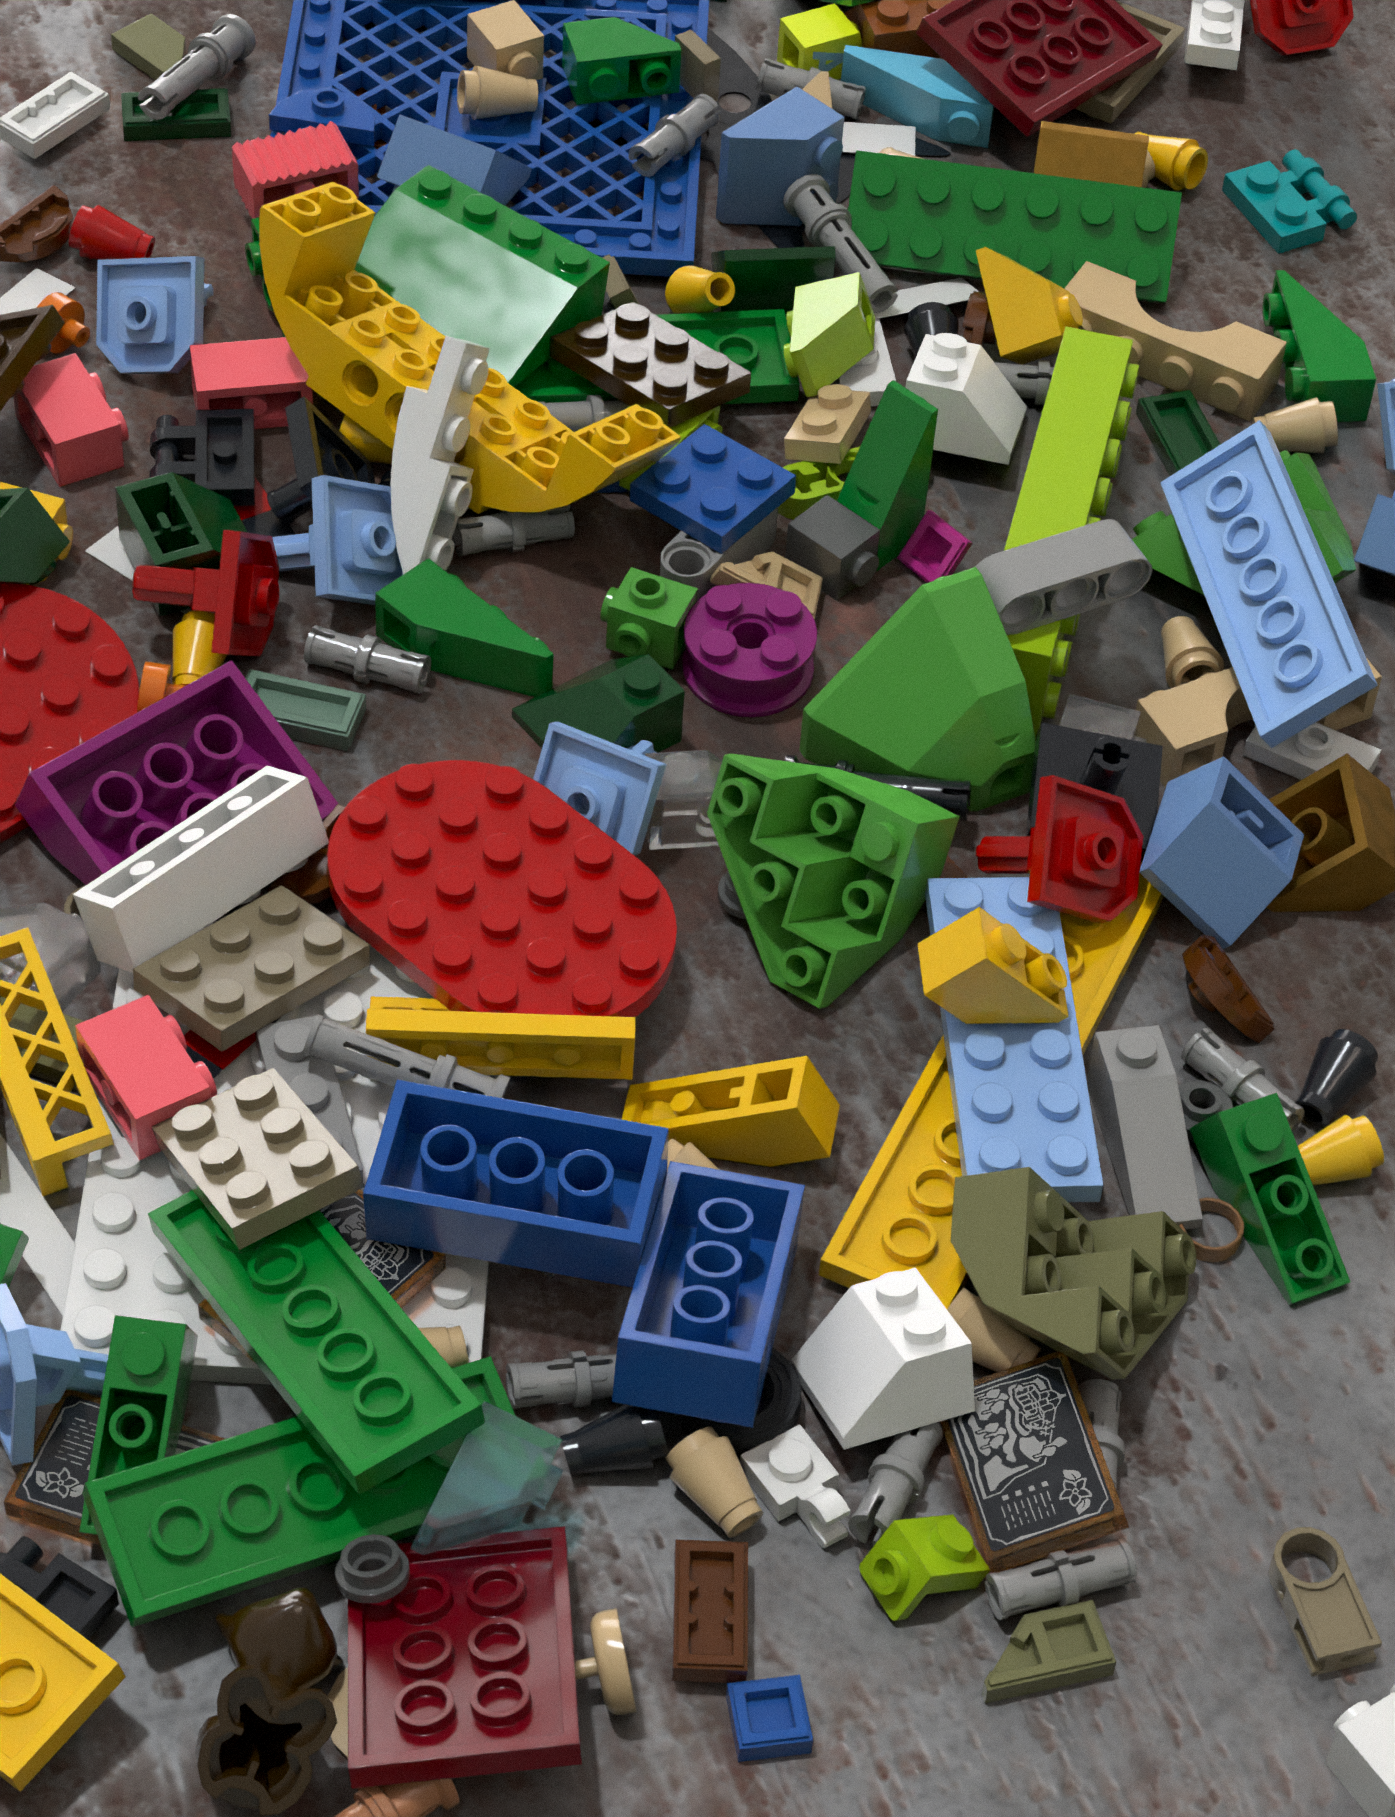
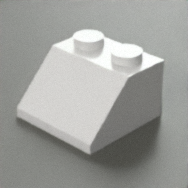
M940 333L935 336L925 334L907 377L905 388L924 398L938 409L933 450L1009 465L1026 416L1027 406L981 345L969 343L962 336L952 333Z
M916 1267L905 1271L888 1272L879 1278L852 1285L791 1359V1364L801 1386L844 1450L975 1411L972 1343Z

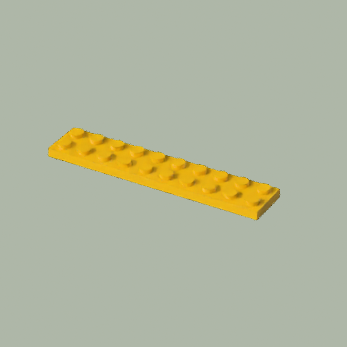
M1141 873L1139 875L1137 898L1111 922L1095 923L1060 912L1082 1055H1084L1165 897ZM944 1035L941 1037L821 1257L818 1275L850 1288L852 1285L879 1278L888 1272L905 1271L916 1267L945 1308L948 1309L956 1296L965 1287L969 1275L950 1241L955 1177H961L962 1171Z

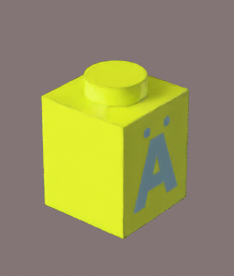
M835 3L780 18L777 61L785 65L808 71L811 67L818 68L822 71H828L829 77L839 80L842 75L845 45L862 47L861 34L857 25L850 21Z

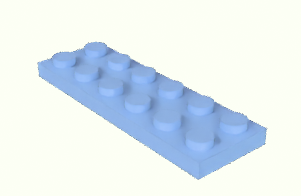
M1260 420L1160 482L1259 735L1271 748L1378 686L1272 434Z
M1030 877L928 878L925 899L930 936L980 907L1002 924L1007 923L1013 926L1024 940L1042 953L1053 955L1063 967L1067 977V986L1064 988L1068 1017L1059 1023L965 1024L940 1006L962 1176L1030 1167L1067 1202H1100L1103 1180L1060 912L1027 902Z

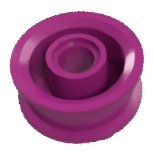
M759 583L718 585L711 588L690 609L684 625L686 648L683 654L682 670L689 689L704 704L733 716L762 717L790 708L807 693L814 675L812 655L817 643V628L811 612L796 594Z

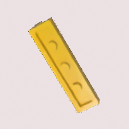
M26 927L0 936V960L23 953L27 963L15 984L0 980V996L6 998L2 1006L0 1003V1088L41 1194L46 1196L68 1188L62 1165L63 1162L105 1148L114 1143L29 928ZM33 982L35 983L38 992L30 990V987L33 984ZM21 1003L47 1013L36 1035L9 1026V1022ZM53 1033H55L58 1043L49 1041ZM18 1047L27 1049L23 1057H21ZM41 1055L62 1061L68 1065L56 1088L32 1080L29 1077ZM74 1085H76L80 1096L70 1093ZM38 1099L47 1101L43 1110ZM61 1107L87 1115L92 1125L91 1129L54 1141L50 1131V1126Z
M370 997V1008H367L366 1034L381 1038L389 1043L437 1060L439 1055L446 1057L449 1054L457 1057L458 1065L484 1075L503 1074L506 1076L633 1080L635 1017L461 1012L448 1010L435 998Z

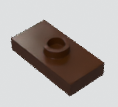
M676 1539L674 1552L672 1681L712 1683L746 1681L748 1672V1542Z

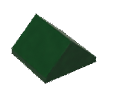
M835 246L740 249L712 252V271L729 275L735 285V294L732 301L725 306H720L719 312L784 309L786 316L787 312L792 311L794 307L795 287L833 278L836 259Z

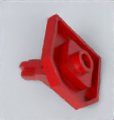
M1250 0L1254 34L1281 56L1334 47L1354 18L1352 0Z
M223 530L219 570L193 567V570L149 565L136 566L132 581L133 599L141 602L188 606L189 610L215 612L211 653L261 656L273 630L275 612L279 603V564L273 538L268 535Z
M1050 775L1040 777L1035 827L1031 828L1030 836H985L982 838L980 845L976 847V858L978 859L979 870L985 874H1030L1027 902L1091 922L1105 923L1111 922L1137 898L1143 835L1124 798Z

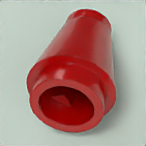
M82 205L73 221L68 244L69 247L79 250L80 257L96 260L151 258L155 246V237L146 234L143 230L100 205H96L94 208Z

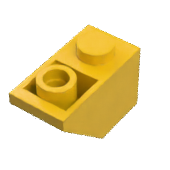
M980 907L917 943L924 995L965 1024L1059 1023L1068 1017L1064 988L1067 986V977L1059 961L1049 953H1042L1024 940L1013 926L1007 923L1002 924Z

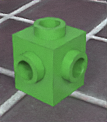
M631 567L619 588L611 587L603 601L600 618L601 621L607 623L606 648L623 653L629 657L649 654L660 666L673 670L686 647L684 625L690 609L697 602L698 588Z

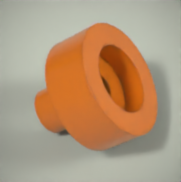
M55 292L45 297L37 308L53 305L65 322L50 343L52 346L50 352L61 353L72 344L78 348L84 346L90 337V329L83 325L85 319L83 306L60 292Z
M145 661L137 713L184 687L183 685L169 683L171 665Z

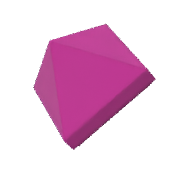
M928 510L897 559L925 582L929 583L939 577L952 575L973 543L936 513Z

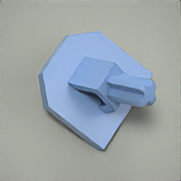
M183 256L98 260L96 345L120 373H179L190 360V345L203 344L204 306L207 305V299L213 296L212 284L204 283V258Z
M327 475L311 478L313 524L309 525V533L272 537L278 559L279 572L315 568L316 597L375 605V593L403 575L392 522L391 487Z
M551 722L548 726L533 779L552 791L635 856L641 852L667 764L661 762V755L654 751L653 743L650 741L641 740L636 745L624 748L563 723Z
M5 1283L0 1284V1441L13 1466L33 1462L37 1406L58 1403L66 1389L102 1395L108 1355L75 1349L66 1331L26 1324Z

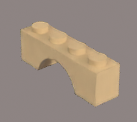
M1085 262L1064 288L1076 297L1080 305L1083 323L1081 326H1078V329L1133 339L1129 363L1140 365L1138 376L1177 392L1191 390L1196 400L1247 421L1252 420L1278 384L1286 341L1237 321L1223 328L1205 332L1184 331L1166 326L1149 316L1140 306L1136 297L1135 280L1091 262Z
M1368 659L1367 661L1378 686L1320 719L1317 723L1333 730H1338L1371 718L1382 676ZM1233 667L1217 673H1207L1197 680L1165 691H1155L1137 701L1130 739L1163 746L1160 782L1165 788L1168 781L1221 758L1228 731L1242 722L1253 719Z

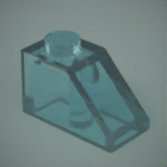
M483 1401L482 1408L485 1424L467 1433L410 1549L422 1555L518 1527L531 1504L544 1509L563 1472L562 1469L551 1464L562 1439Z

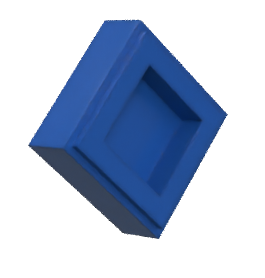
M800 1675L727 1683L726 1701L738 1762L809 1754L812 1752L813 1737Z

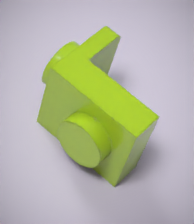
M953 1514L894 1520L859 1565L861 1575L893 1621L907 1619L926 1594L976 1589L991 1570L974 1546L970 1533L957 1521Z

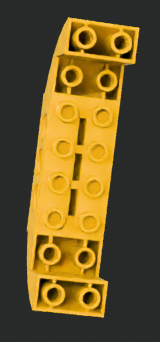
M331 182L262 205L259 214V246L264 280L274 314L286 340L309 375L306 385L393 450L398 416L406 386L429 390L445 336L423 321L416 310L407 305L400 304L380 289L374 279L355 270L375 212L360 202L352 190ZM488 368L485 385L480 393L474 396L468 415L470 421L468 439L464 447L459 452H456L454 462L474 469L470 480L473 489L472 498L468 507L477 514L490 508L508 512H542L567 506L655 463L680 441L681 436L663 424V420L658 414L637 404L574 432L553 417L546 406L529 399L507 383L506 378L500 372Z

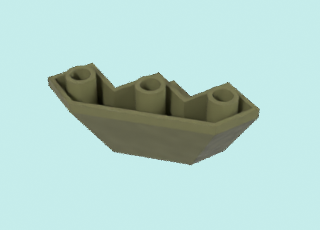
M1030 1167L955 1177L950 1241L983 1304L1009 1326L1112 1380L1124 1379L1188 1301L1189 1275L1193 1274L1196 1268L1195 1246L1191 1237L1164 1211L1088 1221Z

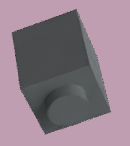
M826 495L788 523L785 558L822 577L821 591L838 601L856 586L862 587L867 584L876 573L879 565L877 553L880 529Z

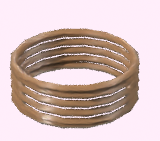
M1199 1198L1201 1211L1216 1212L1226 1217L1235 1226L1237 1237L1231 1243L1219 1247L1204 1246L1192 1239L1196 1250V1259L1208 1262L1224 1261L1235 1254L1241 1244L1244 1234L1243 1219L1231 1204L1221 1199ZM1180 1224V1228L1186 1232L1183 1224Z

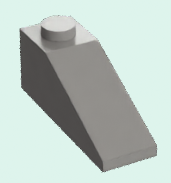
M1154 1025L1095 1032L1087 1087L1129 1215L1164 1211L1178 1226L1183 1224L1185 1229L1201 1228L1203 1217L1177 1076L1160 1026Z

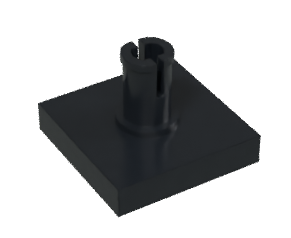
M305 396L285 407L297 478L276 490L270 491L267 494V500L275 516L278 519L281 518L282 523L288 526L295 519L313 509L311 478L327 475L375 484L371 462Z
M1041 722L1035 741L1026 836H1030L1031 828L1035 827L1040 777L1055 775L1124 798L1143 835L1142 862L1157 817L1163 746Z

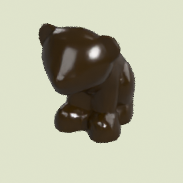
M295 1588L278 1596L249 1604L234 1614L219 1613L215 1617L220 1632L228 1640L237 1668L221 1681L217 1697V1715L208 1717L199 1730L195 1747L197 1768L202 1787L214 1799L221 1797L235 1806L259 1809L260 1815L280 1814L299 1800L312 1777V1764L309 1756L318 1751L329 1740L337 1724L332 1700L321 1689L310 1688L322 1681L331 1671L342 1666L343 1659L337 1654V1643L334 1634L314 1594L307 1588Z

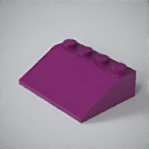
M231 660L30 772L15 806L49 853L87 885L267 765L308 778L322 822L339 803Z

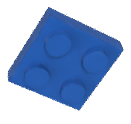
M703 424L630 483V501L722 554L795 493L796 475L710 426Z

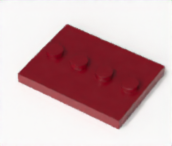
M953 0L923 17L916 31L919 37L1027 137L1040 130L1041 121L1053 122L1153 61L1163 46L1157 38L1115 0Z
M565 1526L397 1544L409 1561L410 1578L406 1587L396 1596L379 1603H359L348 1599V1771L352 1789L582 1765L569 1559Z

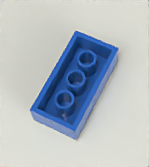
M397 1080L363 1192L366 1239L633 1288L667 1174L669 1128Z
M670 1161L618 1336L612 1402L753 1428L797 1250L805 1185Z

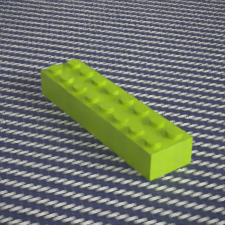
M1065 327L1004 551L1100 521L1101 518H1097L1095 515L1106 517L1113 486L1109 478H1116L1122 452L1120 440L1125 441L1132 411L1130 402L1122 400L1123 397L1133 399L1140 366L1129 363L1133 339ZM1081 613L1018 634L1007 635L1026 681L1035 741L1043 717L1055 719L1062 684L1052 681L1054 676H1066L1073 642L1063 640L1064 634L1076 636Z

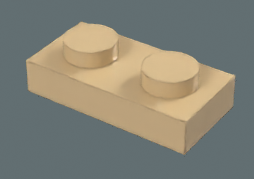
M840 384L827 385L820 388L818 395L809 397L784 438L785 459L841 464L871 413L870 392L854 391L848 386Z

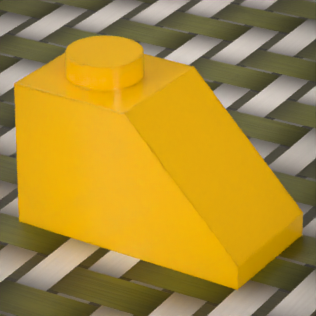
M987 247L976 250L1000 356L1018 364H1026L1058 353L1065 327L1078 329V326H1081L1083 323L1082 311L1076 297L1070 291Z

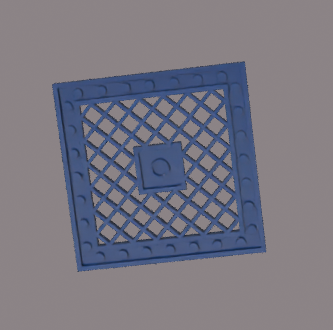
M293 0L276 105L294 93L321 88L337 89L340 92L355 96L368 105L375 117V142L382 139L387 144L376 149L373 146L346 143L352 154L358 159L356 160L358 163V200L373 210L375 215L392 194L394 185L382 179L371 184L366 178L375 173L378 174L400 114L497 150L532 168L529 179L512 197L511 201L516 205L510 207V209L538 222L540 225L573 243L583 246L601 258L608 254L611 257L614 256L623 274L669 278L677 269L683 266H694L701 136L695 140V146L684 156L678 153L653 176H643L632 166L634 162L645 155L644 153L634 160H629V150L632 146L640 143L655 131V126L662 117L667 114L669 116L676 114L689 104L693 97L680 85L679 93L651 96V98L647 96L580 104L569 110L563 104L571 100L575 102L562 67L563 23L616 17L672 41H675V35L692 30L707 44L709 0H515L544 35V52L551 49L556 55L550 58L543 57V78L536 80L538 84V104L535 112L525 111L524 113L473 120L470 114H460L457 105L459 74L462 70H467L462 65L470 61L467 57V14L512 0ZM370 22L376 25V27L368 31L363 28V26ZM422 25L428 28V30L421 34L415 31V29ZM343 37H345L348 41L342 43ZM393 40H396L400 43L399 45L393 48H390L386 45L387 43ZM446 43L452 46V48L444 52L438 48ZM366 54L372 58L364 63L357 60ZM417 58L424 61L416 67L410 63ZM338 69L342 71L343 74L337 76ZM390 72L396 76L387 82L381 78ZM440 77V84L434 80ZM546 82L554 87L546 91ZM361 87L367 90L366 93L358 97L352 93ZM414 90L420 94L412 100L405 96ZM625 103L631 109L622 113L617 107ZM376 104L377 110L386 105L391 111L381 115L372 108V105ZM436 110V115L434 118L429 113ZM544 115L550 119L545 124H543ZM596 118L604 123L596 128L588 124ZM649 122L648 131L641 127ZM271 130L270 136L274 138L279 131ZM570 134L576 139L566 144L560 138ZM623 137L628 141L627 144L619 147L613 142ZM542 149L547 155L540 158V150ZM593 152L601 157L594 162H590L585 158ZM564 168L572 172V174L565 178L556 173ZM620 171L627 176L617 182L610 175ZM538 183L544 188L538 193L534 194L527 189ZM592 187L598 193L588 197L582 191ZM644 190L643 200H641L636 194ZM563 202L569 209L559 213L553 207ZM618 206L624 212L614 217L607 210Z

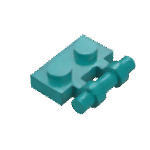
M1297 149L1289 151L1283 157L1282 164L1288 170L1281 173L1269 160L1226 173L1224 176L1223 193L1278 254L1322 241L1327 222L1334 221L1341 229H1347L1357 220L1356 212L1349 206L1350 198L1339 186H1331L1324 179L1322 167L1313 158H1305ZM1308 192L1313 199L1306 201L1301 194Z

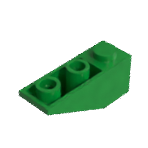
M1276 270L1272 292L1265 293L1263 298L1262 315L1265 326H1272L1274 337L1287 342L1282 362L1286 372L1285 394L1287 400L1294 401L1297 404L1317 397L1319 402H1333L1337 422L1366 421L1376 383V376L1365 342L1285 270Z
M894 380L886 386L837 499V502L880 529L877 553L879 565L877 571L900 554L925 515L938 415L936 407Z
M429 558L375 593L376 636L393 648L429 655L431 657V671L532 697H537L553 689L554 653L549 650L547 645L539 638L531 637L510 621L500 608L495 605H489L468 589L459 577L447 573Z
M1277 1092L1218 1112L1190 1128L1214 1192L1219 1199L1231 1204L1239 1212L1244 1222V1238L1288 1305L1351 1282Z
M115 1315L87 1482L175 1455L188 1402L198 1335L187 1324ZM84 1500L79 1532L97 1535Z

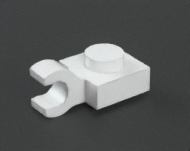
M800 1424L778 1435L773 1440L766 1441L740 1455V1464L749 1484L778 1522L797 1512L813 1538L824 1549L848 1536V1530L840 1521L850 1515V1509L842 1496L837 1492L839 1473Z

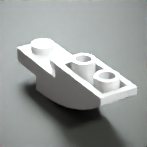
M1192 0L1184 55L1185 63L1230 70L1237 69L1245 0Z
M445 336L429 390L406 386L397 421L390 482L392 522L403 574L428 558L443 570L447 569L454 553V542L451 539L458 518L465 513L472 498L473 489L470 480L474 469L455 463L454 459L456 452H459L464 447L469 436L470 421L468 415L474 396L480 393L487 380L488 363L486 359L490 348L470 341Z

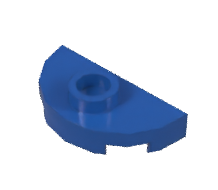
M334 88L312 89L294 93L278 102L269 114V130L285 133L290 130L295 133L299 128L304 129L309 126L316 128L320 123L326 126L332 121L337 125L346 142L374 146L375 117L368 105L355 96L340 92Z

